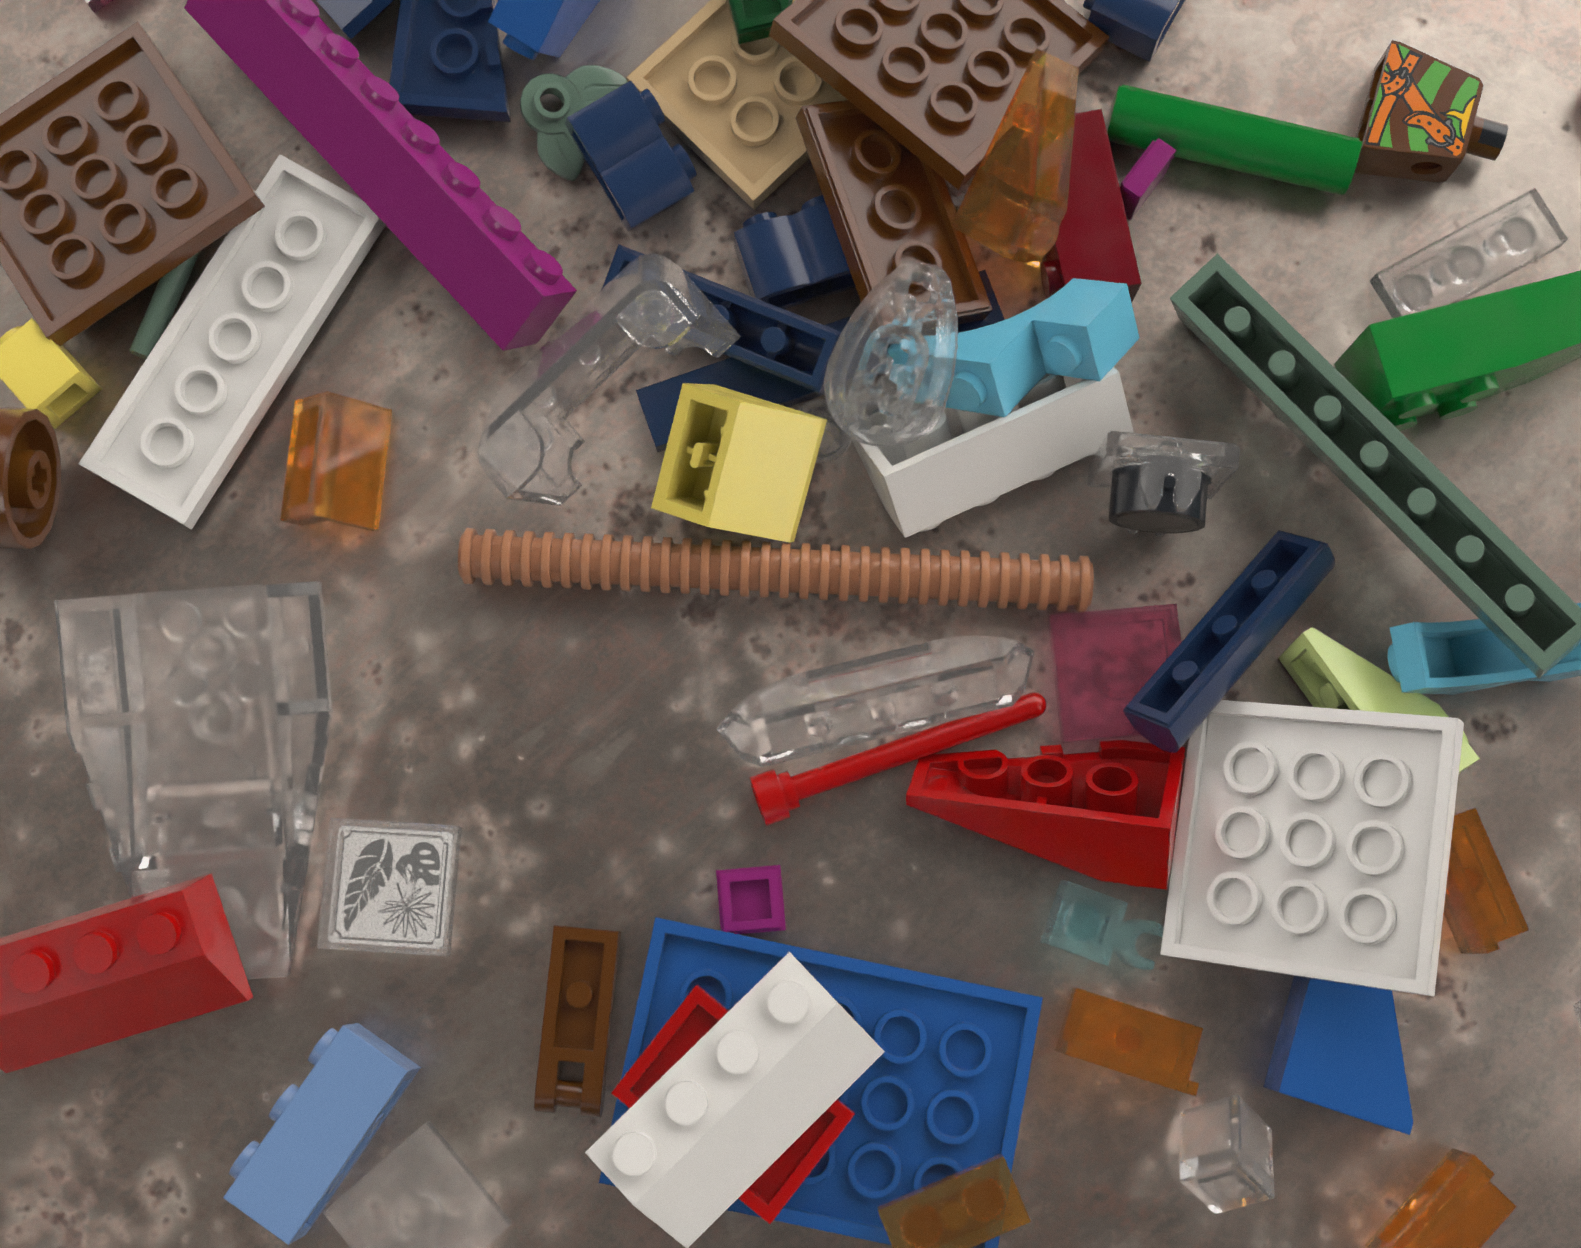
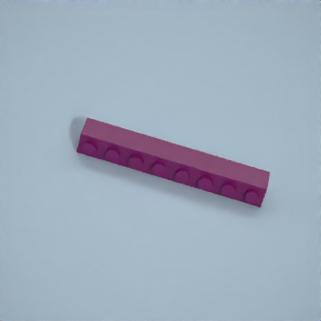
M311 0L187 1L184 9L503 351L534 345L540 341L577 292L573 285L562 275L563 269L559 262L550 254L538 249L522 233L519 220L511 212L497 206L479 187L480 180L475 173L466 166L455 162L439 145L440 139L437 133L424 122L415 119L398 101L399 94L389 83L372 74L358 59L359 52L355 46L345 38L335 34L321 20L319 9Z

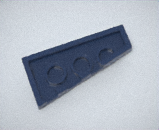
M495 0L400 1L389 84L399 94L398 101L411 115L511 122L499 29L488 22L495 8Z

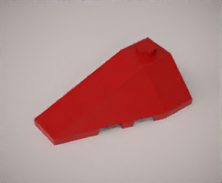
M1109 740L1099 741V751L1063 754L1062 746L1058 744L1040 746V755L1033 757L1007 758L1005 754L996 749L931 754L918 760L906 793V805L1100 881L1167 890L1175 847L1186 747H1181L1176 753H1171L1158 748L1152 743Z

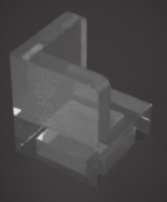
M1238 1094L1182 1111L1179 1116L1180 1182L1215 1214L1274 1199L1273 1147L1270 1126Z

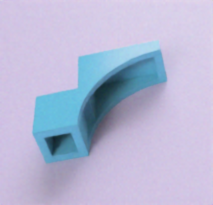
M1073 278L1046 300L1011 318L978 329L935 336L901 335L887 350L904 401L1006 417L1046 374L1101 381L1140 337L1127 284Z
M1480 619L1433 623L1412 622L1389 627L1392 645L1388 648V664L1394 679L1400 683L1402 693L1455 695L1527 680L1552 682L1581 676V643L1539 679Z

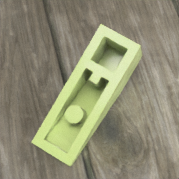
M1313 627L1304 631L1278 658L1313 707L1448 717L1439 704L1421 693H1402L1400 683L1392 675ZM1464 731L1459 774L1480 759L1469 745Z

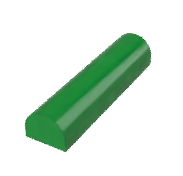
M1124 84L1117 89L1106 125L1109 142L1146 150L1153 140L1156 141L1159 138L1176 149L1174 157L1339 195H1344L1349 188L1363 142L1359 141L1360 138Z

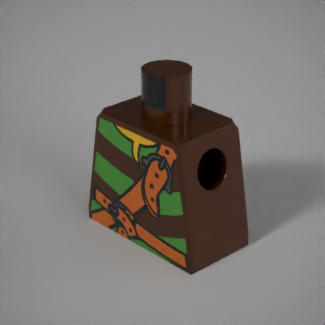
M1392 40L1373 71L1355 137L1360 138L1359 141L1363 142L1354 173L1435 183L1445 182L1462 163L1466 153L1495 161L1506 140L1508 125L1476 116L1483 90V83L1480 78L1404 43Z

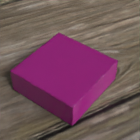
M1159 138L1151 142L1121 182L1122 200L1126 217L1130 221L1164 177L1176 152V149Z
M781 865L716 870L721 931L734 934H750L786 930Z

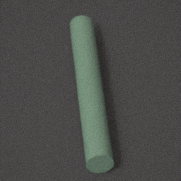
M200 251L160 278L129 349L130 353L142 359H147L170 323Z

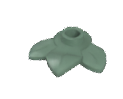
M583 65L566 77L545 73L534 77L526 84L520 98L521 114L527 125L537 132L538 155L550 171L572 182L576 180L583 167L584 157L565 125L566 118L627 83L626 78L621 74L598 65ZM546 94H553L561 100L562 109L557 112H549L542 107L540 98Z

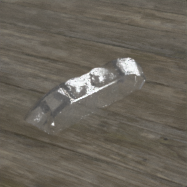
M956 636L932 640L805 671L773 682L748 696L730 711L717 728V731L743 761L765 767L1010 707L1016 703L1026 690L1035 651L1017 640L1008 638Z

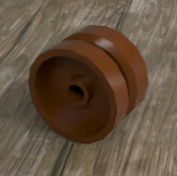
M3 407L0 408V548L32 549L41 545L51 531L58 510L61 489L60 451L56 433L45 414L38 409Z

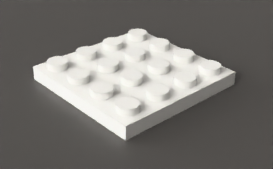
M1221 700L1189 737L1160 955L1434 997L1464 723L1459 718Z

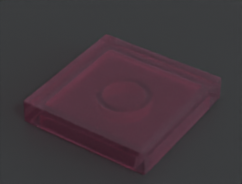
M1177 604L1050 615L1047 620L1061 743L1142 736L1132 726L1123 709L1181 643Z

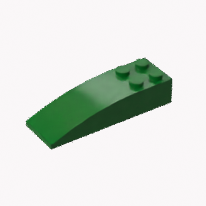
M1581 270L1369 324L1334 363L1335 368L1399 431L1415 426L1418 423L1416 417L1438 412L1440 420L1465 415L1478 408L1477 401L1529 383L1581 358Z

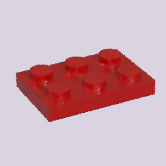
M696 985L611 1094L628 1108H631L730 1010L699 985ZM837 1099L738 1199L768 1224H771L853 1118L855 1112Z

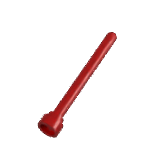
M1028 693L791 777L788 771L776 775L774 769L749 777L750 784L764 824L768 826L790 818L789 811L800 808V800L1037 718L1045 712L1046 700L1039 693Z

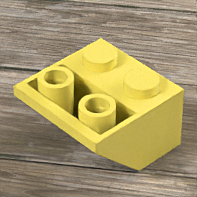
M683 383L651 508L710 528L789 543L794 542L827 419L715 384Z

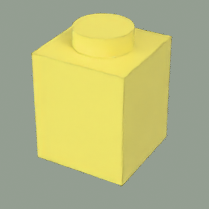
M33 318L23 326L10 329L0 338V379L26 408L38 409L45 414L54 429L102 390L63 345L58 346L53 340L46 338Z

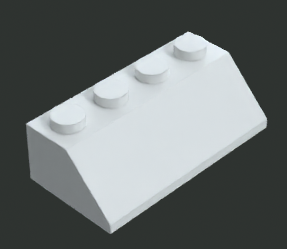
M1114 367L1101 381L1046 374L1006 417L904 401L901 395L844 421L885 510L905 538L918 532L932 530L946 519L975 506L992 503L1006 492L1031 481L1045 479L1066 465L1089 455L1103 453L1111 448L1113 444L1134 435L1120 373Z
M789 952L585 1153L633 1206L685 1248H688L885 1051Z

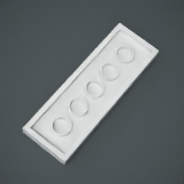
M279 154L255 191L265 207L229 231L78 463L88 471L191 530L386 226L362 199Z

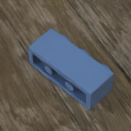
M359 1023L343 1025L339 1031L331 1028L322 1036L309 1055L308 1061L314 1065L309 1075L300 1087L292 1084L284 1091L269 1113V1118L275 1123L261 1144L255 1140L249 1143L235 1160L229 1171V1175L236 1180L223 1198L288 1245L308 1233L421 1068Z

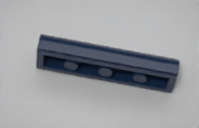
M618 244L597 300L598 304L821 394H826L834 385L848 350L849 338L845 333Z
M1278 530L1123 709L1132 726L1145 739L1158 748L1176 753L1334 568L1335 557L1328 543Z

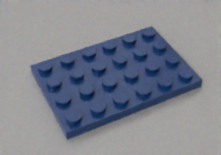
M655 917L621 1080L696 985H699L728 1010H731L790 952L885 1052L838 1098L854 1111L855 1115L774 1220L901 1248H998L1043 997ZM619 1099L616 1100L611 1126L630 1109ZM601 1171L599 1183L615 1186ZM739 1199L727 1209L728 1211L760 1217Z

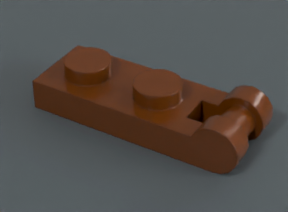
M558 925L553 927L534 1098V1110L537 1112L555 1113L557 1107L580 1109L581 1116L599 1118L602 1116L606 1092V1071L621 931ZM561 1062L585 1063L583 1082L561 1080Z

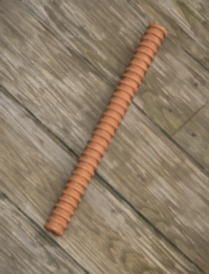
M475 528L465 529L460 537L458 548V571L464 584H474L476 578H481L484 585H493L496 579H501L504 586H513L515 580H521L523 587H532L535 581H541L543 588H552L554 582H561L562 588L571 589L574 583H581L582 589L590 590L593 584H600L602 590H611L614 584L620 585L622 591H631L632 585L640 586L641 592H650L652 586H658L661 593H670L672 587H680L681 594H690L691 588H700L701 595H709L711 589H720L721 596H729L730 590H739L741 597H748L750 591H759L760 597L768 598L769 592H779V597L784 599L789 597L790 592L799 593V598L806 600L809 597V593L819 594V600H828L829 594L839 595V601H848V595H856L859 602H867L868 596H878L879 603H887L888 597H898L899 604H907L908 598H917L919 605H927L928 599H937L939 606H946L948 600H957V605L960 607H966L968 601H976L978 607L986 608L988 602H996L997 608L1004 609L1007 608L1008 602L1016 603L1017 609H1026L1028 603L1036 604L1037 610H1046L1048 604H1054L1057 611H1066L1068 605H1075L1077 612H1086L1088 606L1091 605L1094 584L1093 564L1090 562L1089 556H1079L1077 562H1072L1069 555H1059L1057 561H1050L1049 554H1039L1038 560H1030L1028 553H1020L1018 559H1010L1008 552H1000L998 558H990L988 551H980L979 557H970V552L966 550H961L959 556H950L949 550L941 549L938 556L930 555L929 549H920L919 555L910 554L909 548H901L900 554L890 553V547H881L880 553L870 552V546H861L860 552H850V545H842L841 551H831L830 544H822L821 550H811L810 543H802L801 549H791V543L783 542L781 548H772L771 542L766 541L762 542L761 547H752L751 541H742L741 547L732 546L731 540H723L721 546L713 545L712 539H703L702 545H694L692 538H683L682 544H674L672 537H663L662 543H654L652 536H644L642 542H634L632 535H624L622 541H615L614 535L604 534L602 540H595L594 534L588 533L584 534L583 539H576L574 533H564L561 539L556 538L554 532H545L543 538L536 537L535 531H525L523 537H517L515 530H505L503 536H498L495 529H486L483 535H478Z

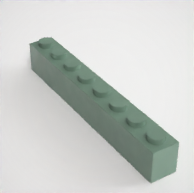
M1218 253L1170 297L1178 318L1539 679L1581 643V608Z

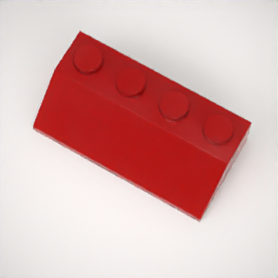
M212 873L0 938V1069L4 1073H10L246 1002L253 998Z

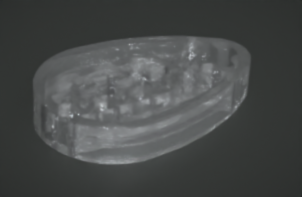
M916 261L901 264L869 292L855 309L839 335L826 367L824 392L832 418L840 429L852 439L871 446H901L909 444L927 434L943 414L954 379L958 350V315L951 280L944 270L936 265ZM923 281V287L931 291L928 302L916 303V298L908 293L911 282L922 283ZM901 343L900 349L908 353V360L905 365L895 364L892 367L894 359L886 355L889 344ZM890 372L889 380L897 384V391L895 395H883L881 398L882 389L874 385L877 374L887 375ZM868 404H879V411L886 415L884 425L872 426L873 420L865 415Z

